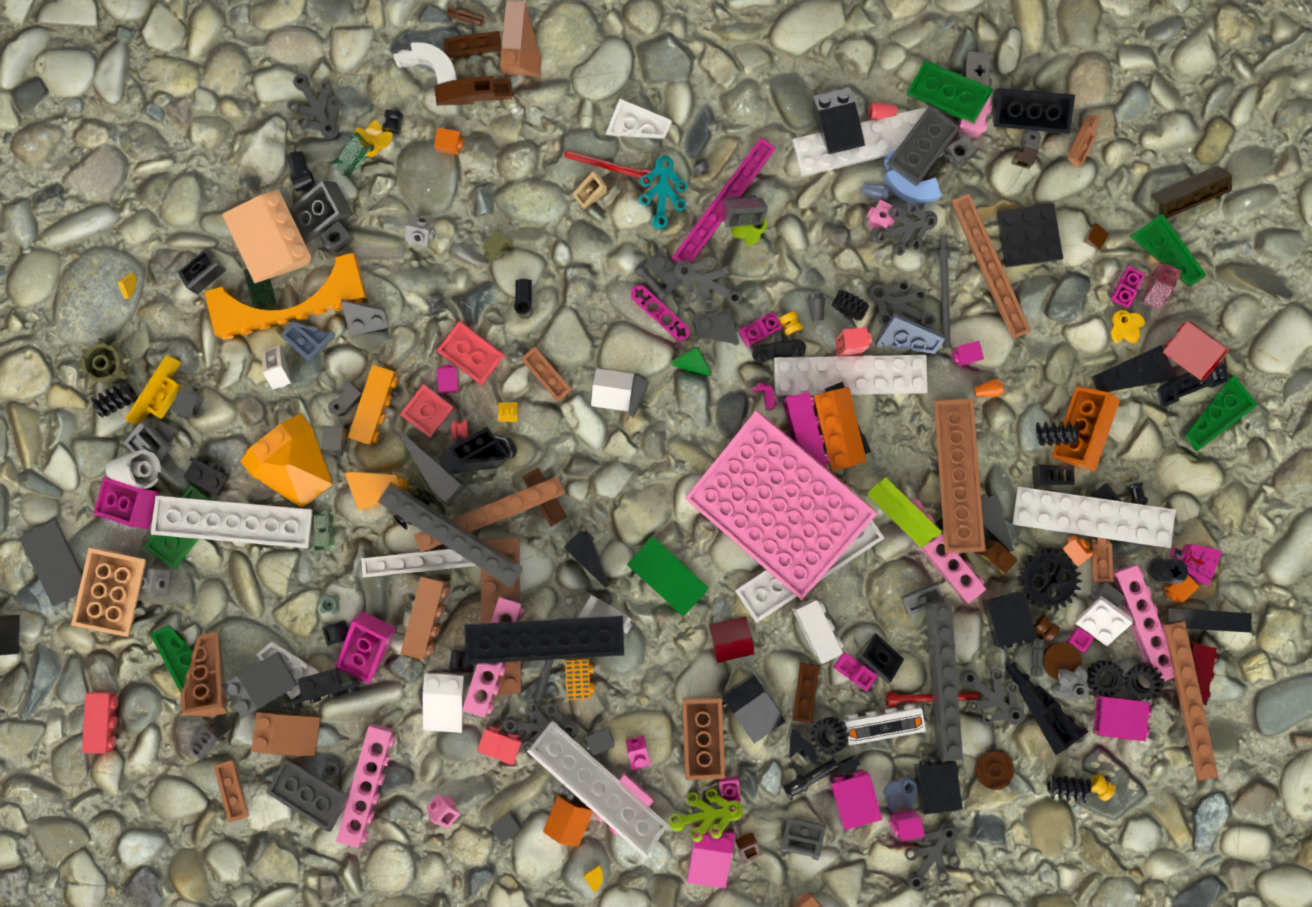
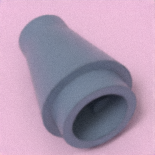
M864 183L860 194L876 202H879L880 199L886 202L890 188H887L886 185Z

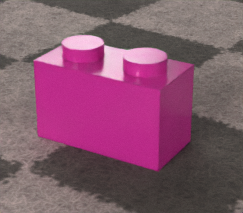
M913 809L890 813L891 819L888 820L890 830L901 841L925 837L921 817Z

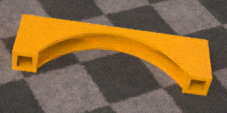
M354 253L335 257L336 263L323 286L305 302L288 309L269 311L249 307L233 298L229 290L223 286L204 291L215 336L222 338V340L234 338L236 334H251L252 330L270 329L271 325L274 324L286 325L293 319L300 321L307 319L309 315H324L328 310H343L341 305L342 299L359 304V302L364 303L363 301L368 300L358 257Z

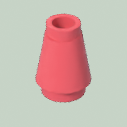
M875 101L868 106L869 119H875V121L897 115L896 105Z

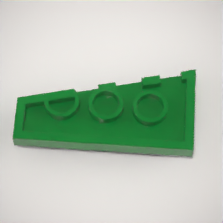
M1163 214L1129 236L1188 287L1207 276Z
M1231 375L1228 382L1222 386L1184 434V437L1192 448L1198 451L1258 404L1235 375Z
M167 625L150 634L181 693L187 679V671L191 666L193 650L170 625Z

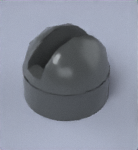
M702 159L695 163L693 168L697 174L704 175V172L707 173L709 171V164L706 159Z

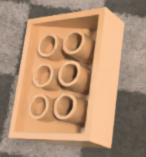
M279 189L259 195L222 214L254 284L309 265L311 255Z
M89 548L71 625L129 637L147 560L111 550Z

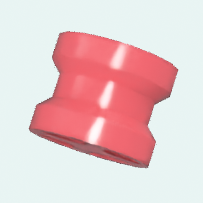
M464 420L462 423L452 421L453 440L465 439L470 436L468 420Z

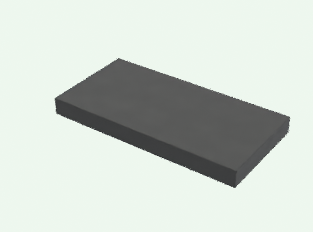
M930 105L886 164L917 186L960 127Z
M53 520L19 538L52 606H57L78 595L83 572L57 520Z
M284 758L267 791V794L327 832L332 831L350 795L290 758Z

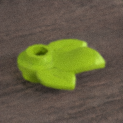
M764 219L760 228H756L754 225L735 226L731 230V235L739 239L745 238L746 246L755 245L760 240V235L767 229V220Z

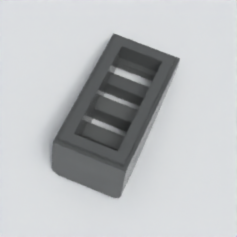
M635 376L629 406V417L631 418L635 417L649 386L648 381L638 376Z

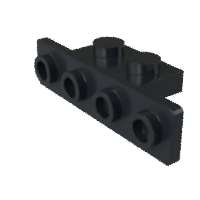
M337 668L297 679L302 697L285 702L284 707L291 706V709L303 706L302 702L308 700L310 704L321 701V697L326 695L329 698L341 695L340 691L347 690L348 693L359 690V686L364 683L363 681H358L342 686Z

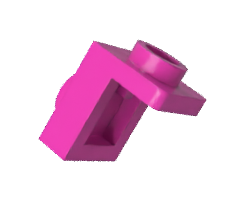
M767 383L756 384V387L752 388V393L763 392L765 411L774 410V405H777V395L773 394L772 385L767 386Z
M644 736L626 740L627 753L632 770L651 766Z

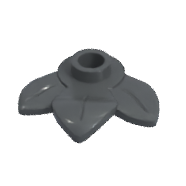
M1081 665L1077 666L1074 672L1068 669H1058L1060 684H1056L1051 688L1054 694L1061 698L1073 697L1075 699H1083L1089 694V686L1087 685L1088 673ZM1077 688H1083L1082 692L1077 693Z

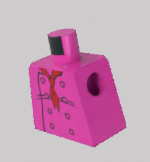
M1185 544L1182 550L1173 547L1169 556L1175 560L1183 561L1188 568V575L1200 585H1210L1222 551L1194 544Z

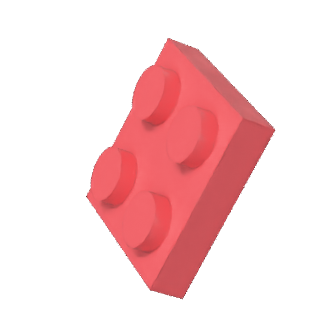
M423 384L400 415L428 437L432 438L454 407Z

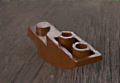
M493 76L459 79L434 86L436 106L474 104L475 101L512 100L513 98L511 79H493Z

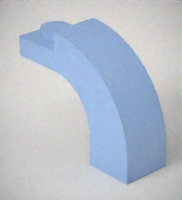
M896 150L888 152L884 159V165L889 172L885 174L884 180L888 188L897 197L906 202L912 201L917 204L934 202L941 197L936 178L920 181L915 186L886 164Z

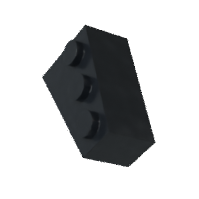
M485 427L449 447L438 458V461L446 472L451 475L499 468L510 456L490 429Z

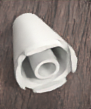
M144 449L112 460L106 466V474L110 479L141 489L152 487L157 483L159 479L157 478L158 472H161L160 461L156 454Z

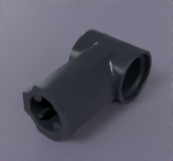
M294 151L289 153L286 157L292 173L291 180L296 192L314 187L315 181L311 171L308 169L303 152Z
M529 279L515 280L514 309L521 319H528L533 314L532 280ZM522 305L529 306L526 312H520L519 308Z

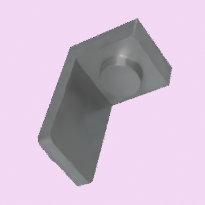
M220 715L215 716L201 728L188 746V749L200 760L204 759L215 743L232 729V726Z

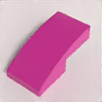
M844 651L833 665L834 669L866 692L878 677Z

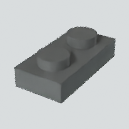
M936 582L901 596L908 616L925 610V602L944 601L939 585Z

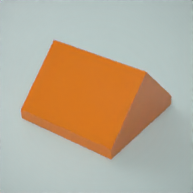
M558 795L543 833L559 844L579 847L593 810Z

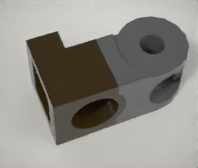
M1028 130L1020 140L1021 150L1013 156L1011 164L1027 169L1034 165L1041 141V135L1038 131Z

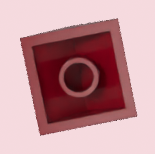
M747 617L709 625L717 663L755 655Z

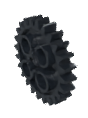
M1041 548V553L1034 551L1035 557L1028 555L1030 561H1023L1026 567L1019 568L1023 575L1018 576V578L1023 579V582L1019 583L1018 586H1024L1021 592L1028 594L1026 600L1033 599L1031 605L1035 606L1038 604L1039 609H1043L1045 606L1046 610H1051L1052 607L1054 610H1059V605L1065 608V601L1073 603L1070 597H1078L1075 590H1081L1077 583H1081L1082 580L1077 579V576L1081 575L1082 572H1076L1078 567L1072 564L1071 558L1067 559L1068 554H1062L1061 549H1057L1055 552L1054 548H1049L1047 552L1046 548ZM1047 560L1051 564L1048 571L1044 569V563ZM1063 571L1067 575L1065 581H1061L1060 574ZM1048 576H1051L1052 582H1049ZM1035 577L1040 579V584L1037 587L1033 584ZM1054 587L1056 595L1052 598L1049 591Z

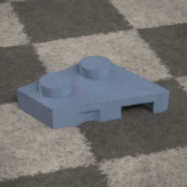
M293 322L280 334L308 362L335 337L332 332H324L297 322Z

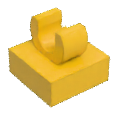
M498 403V422H518V403Z

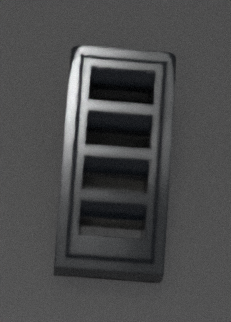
M1038 465L1032 468L1033 485H1075L1074 466ZM1064 470H1066V481H1064Z

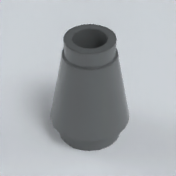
M823 293L808 295L807 304L812 321L824 320L825 298H823Z

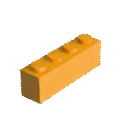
M372 365L348 438L371 446L378 442L380 438V432H378L380 425H383L386 420V407H389L392 402L393 396H391V392L398 384L399 378L397 373Z

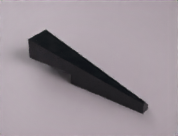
M1015 662L1006 667L1012 680L1017 683L1020 694L1055 756L1089 732L1086 728L1079 727L1074 722L1076 719L1072 715L1068 716L1061 709V705L1040 685L1036 687L1029 680L1030 676L1027 673L1022 674L1017 669Z

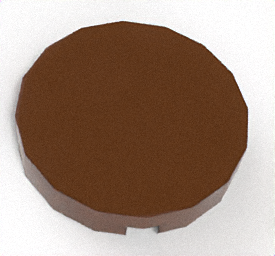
M1057 642L1049 645L1044 651V670L1053 679L1059 680L1058 669H1068L1074 672L1077 666H1082V657L1079 651L1071 644Z
M990 750L981 754L976 760L974 767L975 776L978 781L986 788L992 790H1000L1007 787L1015 773L1014 764L1011 759L1003 752L997 750Z

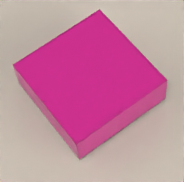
M1077 626L1066 642L1073 645L1080 652L1085 653L1095 637L1080 626Z

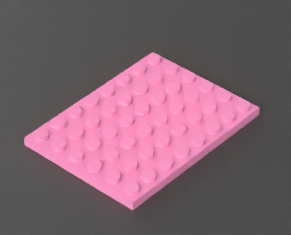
M758 410L754 412L685 498L801 600L805 598L878 513Z

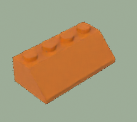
M849 386L811 395L815 401V414L818 415L820 421L819 431L824 437V452H827L829 457L828 469L836 471L866 462Z
M1076 386L1063 424L1067 426V422L1070 420L1072 426H1074L1075 421H1078L1080 431L1078 442L1076 445H1072L1071 442L1068 445H1064L1063 442L1061 445H1055L1051 458L1077 468L1095 472L1120 399L1110 392Z

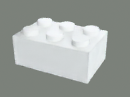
M812 598L792 608L818 662L823 664L843 654L841 650L844 648L839 637L834 636L832 631L835 628L831 620L825 617L826 609L822 602Z

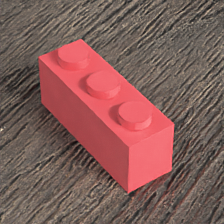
M867 327L844 329L835 338L837 357L862 354L869 347V344L872 343L871 333L868 332Z
M92 691L85 693L82 753H108L114 750L116 746L114 731L117 726V717H115L116 708L118 707L117 692Z

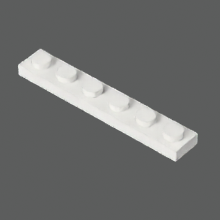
M452 549L361 558L363 578L477 566Z

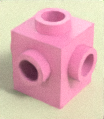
M880 199L875 208L871 207L866 216L869 218L867 224L870 225L871 229L875 227L884 230L891 228L895 219L889 217L888 211L893 207L892 205Z
M438 793L426 807L430 814L429 819L433 823L448 829L460 815L455 806L456 802L448 795L445 797Z

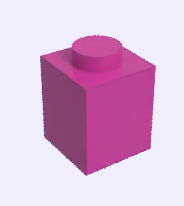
M980 341L955 347L952 352L954 363L961 367L984 360Z
M442 365L441 369H437L438 392L441 394L460 392L458 369L453 367V365Z

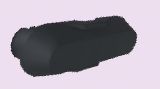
M799 339L758 345L754 348L752 357L757 363H764L767 360L780 356L794 355L799 357V355L803 356L805 354L806 344Z

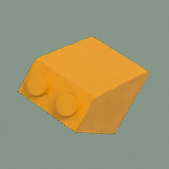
M345 473L358 510L368 511L381 506L378 500L390 482L406 492L410 490L407 479H403V477L398 475Z

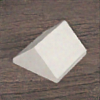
M596 368L591 406L629 412L634 374Z

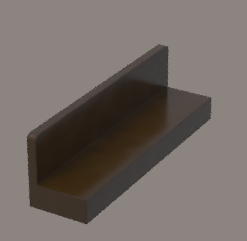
M1215 166L1151 194V198L1159 203L1160 215L1163 214L1168 219L1232 191V174L1220 166Z

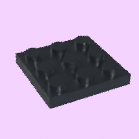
M1054 204L997 212L1005 268L1060 261L1063 259Z

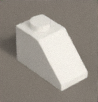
M280 344L263 350V374L271 388H282L290 384V371Z

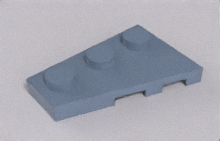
M894 313L876 340L875 346H892L893 349H900V347L909 348L912 351L935 354L944 342L945 335Z

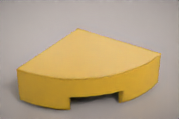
M130 272L118 281L123 298L130 299L135 292L137 283L135 273Z
M600 864L583 876L594 893L600 888L603 881V870Z

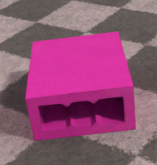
M1097 695L1093 733L1098 736L1146 742V737L1149 735L1148 717L1151 715L1150 702Z
M859 769L852 772V775L845 776V774L834 776V780H830L839 818L844 830L882 820L871 776L868 771Z

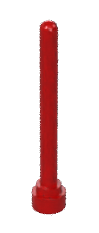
M571 151L564 152V157L567 159L634 176L638 180L643 175L652 171V169L648 168L637 170ZM644 178V183L648 184V179Z
M886 692V698H888L886 700L887 707H896L900 703L933 702L932 694L899 695L895 692ZM976 692L958 693L959 701L977 700L979 698Z

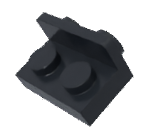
M198 456V458L191 457L189 460L192 462L183 478L219 496L230 475L225 473L226 469L218 465L211 466L208 464L209 460L202 456Z

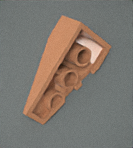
M506 0L501 49V70L503 75L540 76L541 55L525 1Z
M219 633L198 635L192 654L191 666L186 674L185 686L180 694L181 714L205 717L228 713L227 693L222 686L225 683Z

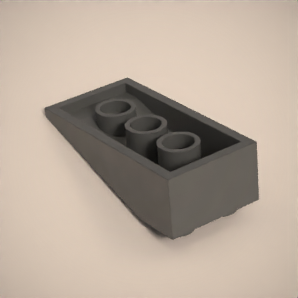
M403 433L401 438L430 489L434 492L433 496L441 503L452 504L467 486L453 474L449 475L439 461L413 438Z

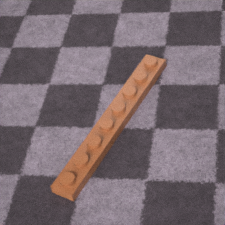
M970 194L952 200L950 203L1011 339L1013 340L1031 332Z
M557 476L455 517L451 521L471 533L563 496L565 493ZM424 531L413 534L421 553L442 545L441 542Z
M1184 621L1165 624L1163 627L1196 779L1200 781L1219 777L1186 624Z

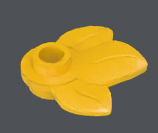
M377 120L370 123L366 130L356 128L354 133L356 142L361 145V151L367 157H374L381 149L387 148L393 138L392 132L382 131ZM369 146H374L372 151H368Z
M1118 310L1112 316L1114 326L1111 330V337L1113 341L1119 343L1124 338L1130 343H1137L1140 338L1139 328L1145 325L1144 318L1138 313Z

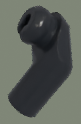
M495 435V438L504 447L510 458H514L517 453L514 441L508 437Z

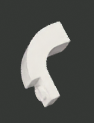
M411 43V51L401 50L393 54L398 68L416 64H424L433 68L436 72L438 85L458 80L448 56L431 44Z

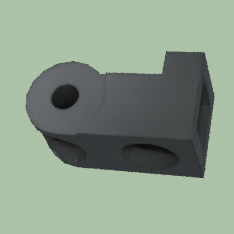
M349 380L342 385L346 390L337 399L331 400L328 405V409L333 415H346L361 399L363 392Z

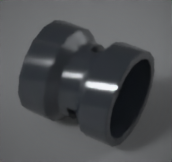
M385 110V122L382 124V130L384 132H392V134H400V122L403 121V113L395 110Z

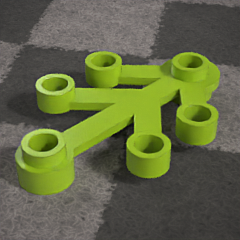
M709 789L706 792V797L709 802H715L722 807L716 810L700 800L697 793L692 792L687 796L689 804L696 806L703 812L685 816L673 814L669 819V825L673 831L679 832L685 828L686 824L703 821L698 828L691 830L690 836L695 842L701 841L708 829L713 838H719L731 820L736 821L742 817L744 809L740 802H728L720 797L715 789ZM723 817L718 824H713L717 818ZM719 829L717 833H713L714 830Z

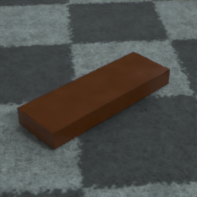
M499 31L443 38L445 54L449 59L499 52L502 49Z
M539 468L522 477L528 488L546 481ZM557 498L538 505L551 527L567 518Z
M800 662L792 721L812 723L820 665Z

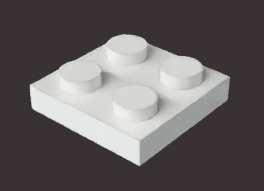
M1100 596L1076 619L1075 624L1108 646L1133 623V618Z

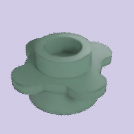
M322 595L320 612L323 614L326 612L337 614L339 612V596Z

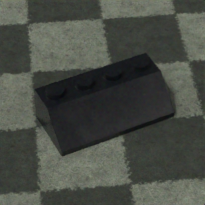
M1007 88L995 89L992 103L993 127L1070 134L1075 95Z

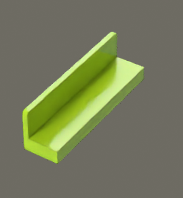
M886 477L882 478L867 493V496L920 548H924L932 538H937L942 533Z

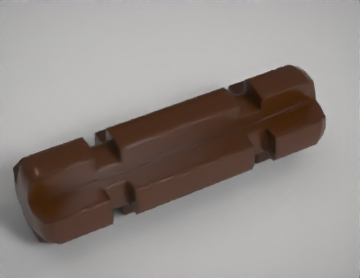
M453 6L448 8L447 15L450 18H457V20L469 24L474 23V25L479 27L483 25L484 17L482 15H474V13L463 9L457 10Z

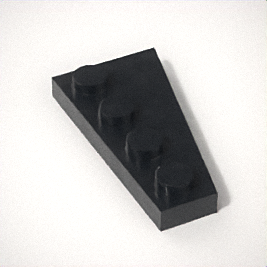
M1162 345L1100 372L1091 378L1097 390L1113 392L1166 382L1177 376L1167 355L1163 353Z

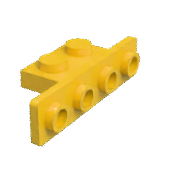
M165 355L125 417L127 422L138 426L141 421L146 419L150 412L156 417L163 418L176 398L179 389L183 387L172 379L181 365L180 361Z

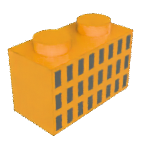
M589 658L566 659L567 700L591 699V694L595 693L594 682L590 681V674H594L593 662H589Z

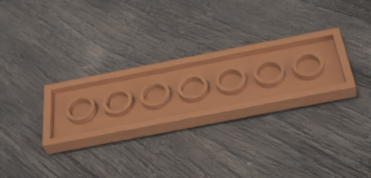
M973 398L934 401L945 554L985 552Z
M520 538L481 539L520 565ZM481 569V623H491L500 596L521 603L520 576L511 588ZM504 614L502 622H512L511 616ZM521 662L503 663L507 666L504 675L499 676L497 683H500V688L497 694H521ZM491 671L484 672L485 680L492 681L494 678ZM482 690V694H487L485 690Z

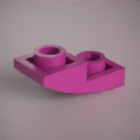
M1126 266L1111 300L1129 309L1138 293L1137 289L1146 274Z
M773 311L741 328L738 332L746 347H749L781 330L783 327Z
M738 776L719 779L720 797L728 802L738 801L741 803Z

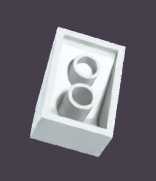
M433 671L424 673L423 730L462 733L464 715L462 709L465 702L467 674Z

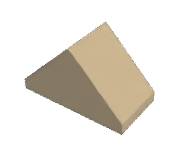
M592 171L572 195L581 207L585 209L605 195L607 187L596 171Z

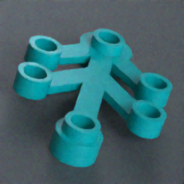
M667 155L658 157L655 162V168L648 174L643 175L639 180L641 186L647 187L652 184V179L660 174L659 182L647 193L638 197V203L641 206H646L658 194L657 215L651 219V225L656 230L665 228L668 223L665 216L666 195L673 203L675 210L681 211L686 208L685 200L678 198L667 183V178L669 177L678 192L687 190L688 184L685 180H680L674 172L673 160ZM663 161L667 163V168L663 166ZM644 178L648 179V184L644 183ZM679 183L683 184V189H680ZM643 196L647 199L646 203L642 201ZM678 202L682 203V208L678 207ZM659 218L663 220L662 225L658 222Z

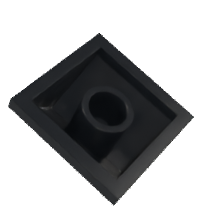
M206 248L183 267L178 274L185 287L198 295L223 274L226 269L211 251Z
M876 633L856 654L860 660L888 684L892 682L904 661V658Z

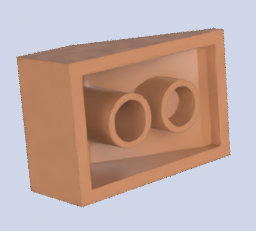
M265 709L258 711L251 752L315 756L321 717Z

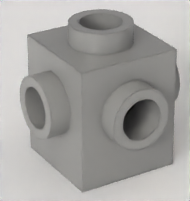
M412 215L406 224L405 241L420 246H428L430 241L434 240L436 235L434 221Z
M145 569L140 593H146V597L158 598L159 594H167L170 571Z

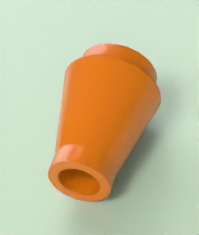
M995 378L981 385L974 386L976 398L999 397V395L1004 394L1001 379L996 380Z

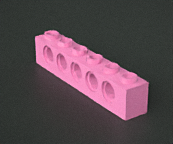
M909 499L933 524H936L934 518L930 514L926 515L922 510L924 506L918 499ZM940 529L942 533L937 538H932L924 548L920 549L964 603L969 604L986 590L983 586L985 582L979 575L975 576L971 571L973 567L966 559L963 561L959 556L960 553L945 554V548L941 555L936 552V547L939 544L944 547L943 530ZM952 559L956 562L954 570H951L948 566L949 561ZM963 575H967L968 577V583L966 585H963L961 583V577Z
M1129 565L1113 571V583L1116 590L1125 596L1121 603L1125 613L1133 618V623L1130 627L1143 660L1146 662V666L1150 663L1153 664V669L1157 667L1158 670L1156 672H1162L1163 675L1160 678H1164V681L1174 678L1163 623L1159 621V611L1150 598L1152 594L1149 587L1145 585L1142 569L1138 565ZM1131 582L1135 583L1134 591L1130 590ZM1139 600L1142 601L1141 609L1137 608V602ZM1146 618H1148L1150 622L1147 628L1144 626V620ZM1155 636L1157 642L1152 646L1151 639ZM1160 655H1163L1164 660L1159 664L1158 658Z
M500 596L491 623L502 622L504 614L510 615L512 621L521 620L525 610L522 608L523 603ZM503 663L477 664L462 711L484 718L487 716V713L491 714L494 702H491L493 694L497 695L500 683L497 682L499 676L504 675L507 665ZM485 671L493 673L494 678L492 681L485 680ZM485 690L488 695L487 699H480L477 695L478 691Z
M376 724L368 726L349 793L350 797L347 800L336 842L357 848L366 843L369 831H366L368 823H372L374 812H372L373 805L377 804L380 793L377 791L379 785L382 786L385 779V774H383L384 766H388L391 757L388 752L390 747L394 746L396 740L394 729ZM375 743L382 745V752H377L374 749ZM369 762H374L377 765V771L370 770ZM364 781H368L371 783V790H366L364 788ZM359 800L366 803V809H361L358 806ZM353 820H358L361 827L355 828L352 823Z

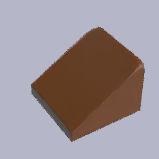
M1094 223L1091 225L1083 242L1100 251L1109 233L1099 224Z
M753 833L735 840L744 863L762 855Z

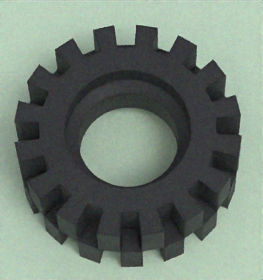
M843 290L838 291L832 302L834 309L845 314V316L859 321L864 318L869 308L868 303L864 302L863 299Z
M1098 660L1097 663L1093 662L1091 664L1092 667H1088L1087 683L1089 688L1097 694L1103 696L1116 695L1117 691L1120 692L1122 690L1120 687L1125 685L1122 682L1125 680V676L1122 675L1124 671L1114 662ZM1103 671H1109L1112 675V681L1104 686L1099 682V675Z
M1146 662L1138 663L1125 674L1124 682H1127L1125 688H1130L1128 690L1129 694L1134 693L1132 697L1137 698L1139 696V700L1145 699V701H1149L1156 697L1164 688V684H1162L1165 682L1164 678H1160L1163 674L1162 672L1157 673L1158 668L1155 667L1153 669V664L1149 663L1146 666ZM1139 675L1149 679L1151 683L1150 688H1145L1139 683Z
M827 717L816 722V725L812 727L814 731H811V735L814 737L811 738V741L816 742L814 747H819L818 751L820 753L824 751L823 754L832 755L847 746L845 744L849 741L846 739L849 737V733H845L848 729L847 727H842L843 721L838 722V718ZM826 729H830L835 737L833 743L827 740L825 736Z

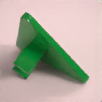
M692 347L690 351L671 362V365L707 376L712 374L703 357V353L700 351V347Z

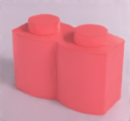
M486 727L477 752L513 765L522 740L515 733H508L507 735L502 733L498 727Z

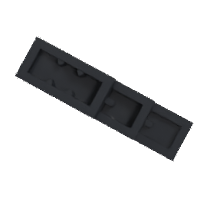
M1169 608L1168 624L1184 621L1187 629L1251 633L1252 613Z

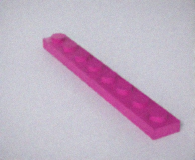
M762 137L758 140L672 256L674 261L677 263L688 261L692 264L724 220L723 201L727 200L728 197H738L740 199L772 156L776 147Z

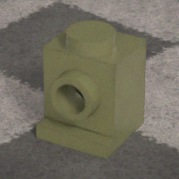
M496 230L482 249L485 252L484 256L493 262L498 258H503L507 253L506 248L509 247L511 249L513 245L510 240Z

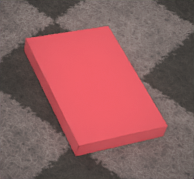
M460 321L436 350L481 386H483L505 357L503 353Z

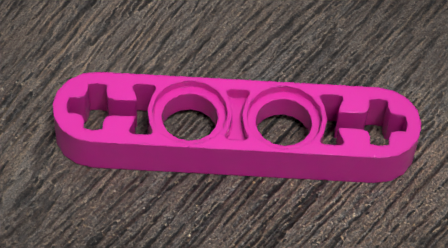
M637 285L633 287L631 298L643 311L675 340L683 342L688 339L690 330L684 322L644 286ZM642 290L643 297L647 299L650 296L651 298L646 301L645 305H642L644 300L641 297L635 298V291L640 292ZM651 302L658 304L659 309L656 312L648 310V305ZM670 315L673 322L670 325L663 324V316ZM676 321L679 323L676 326L679 330L685 329V337L682 335L678 337V331L675 328L673 331L670 330Z

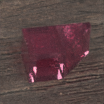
M1164 263L1156 267L1141 303L1158 310L1161 309L1174 290L1181 270Z

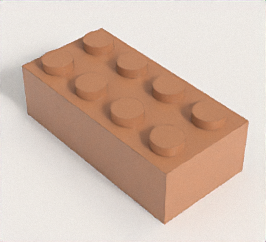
M430 576L420 577L400 654L424 660L434 653L436 647L434 638L439 634L441 628L439 619L444 615L446 605H443L446 597H449L451 586H448L449 581Z
M721 696L682 698L685 780L725 779Z

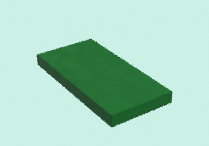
M924 60L906 94L913 99L975 124L993 89Z
M193 485L181 497L213 501ZM152 535L143 547L173 570H176L199 539Z
M653 536L627 564L629 568L683 617L709 589Z

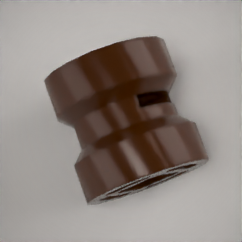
M1045 614L1034 623L1035 632L1041 633L1047 642L1051 641L1060 631V627L1056 623L1050 622V618Z

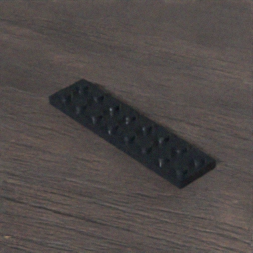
M622 615L464 624L466 665L625 656Z

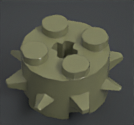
M99 338L98 344L82 350L85 356L81 358V367L78 370L83 371L89 377L88 385L90 387L100 382L105 384L108 390H111L112 384L128 378V362L131 360V357H126L124 352L120 350L121 342L118 341L109 346L103 342L102 338Z

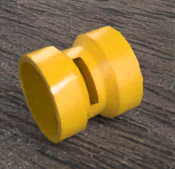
M792 311L779 318L780 323L785 327L784 332L786 336L792 335L804 328L797 319L798 314L796 311Z
M1101 774L1094 775L1091 778V792L1097 793L1098 797L1103 801L1110 799L1116 790V786L1111 782L1105 781V777Z

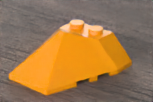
M301 413L277 425L252 445L240 461L251 476L303 509L333 485L329 470L321 453V448L317 443L314 429Z

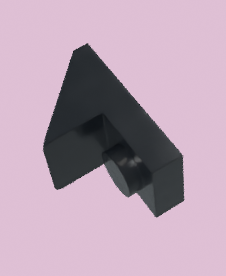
M791 726L788 738L789 759L802 749L801 755L807 761L811 759L815 763L820 759L819 756L794 727Z

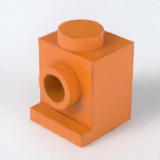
M1075 534L1065 541L1067 545L1063 547L1077 567L1097 553L1095 549L1093 551L1089 549L1090 545L1084 538L1076 537Z

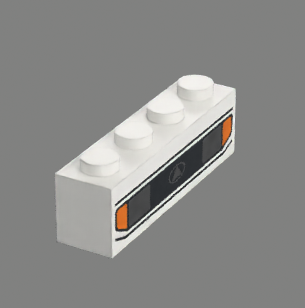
M906 704L903 709H896V707L886 708L885 712L877 713L876 710L868 711L866 715L859 717L858 714L847 715V719H842L844 722L843 727L848 729L845 733H849V737L846 738L849 740L848 745L926 732L922 708L915 706V704Z

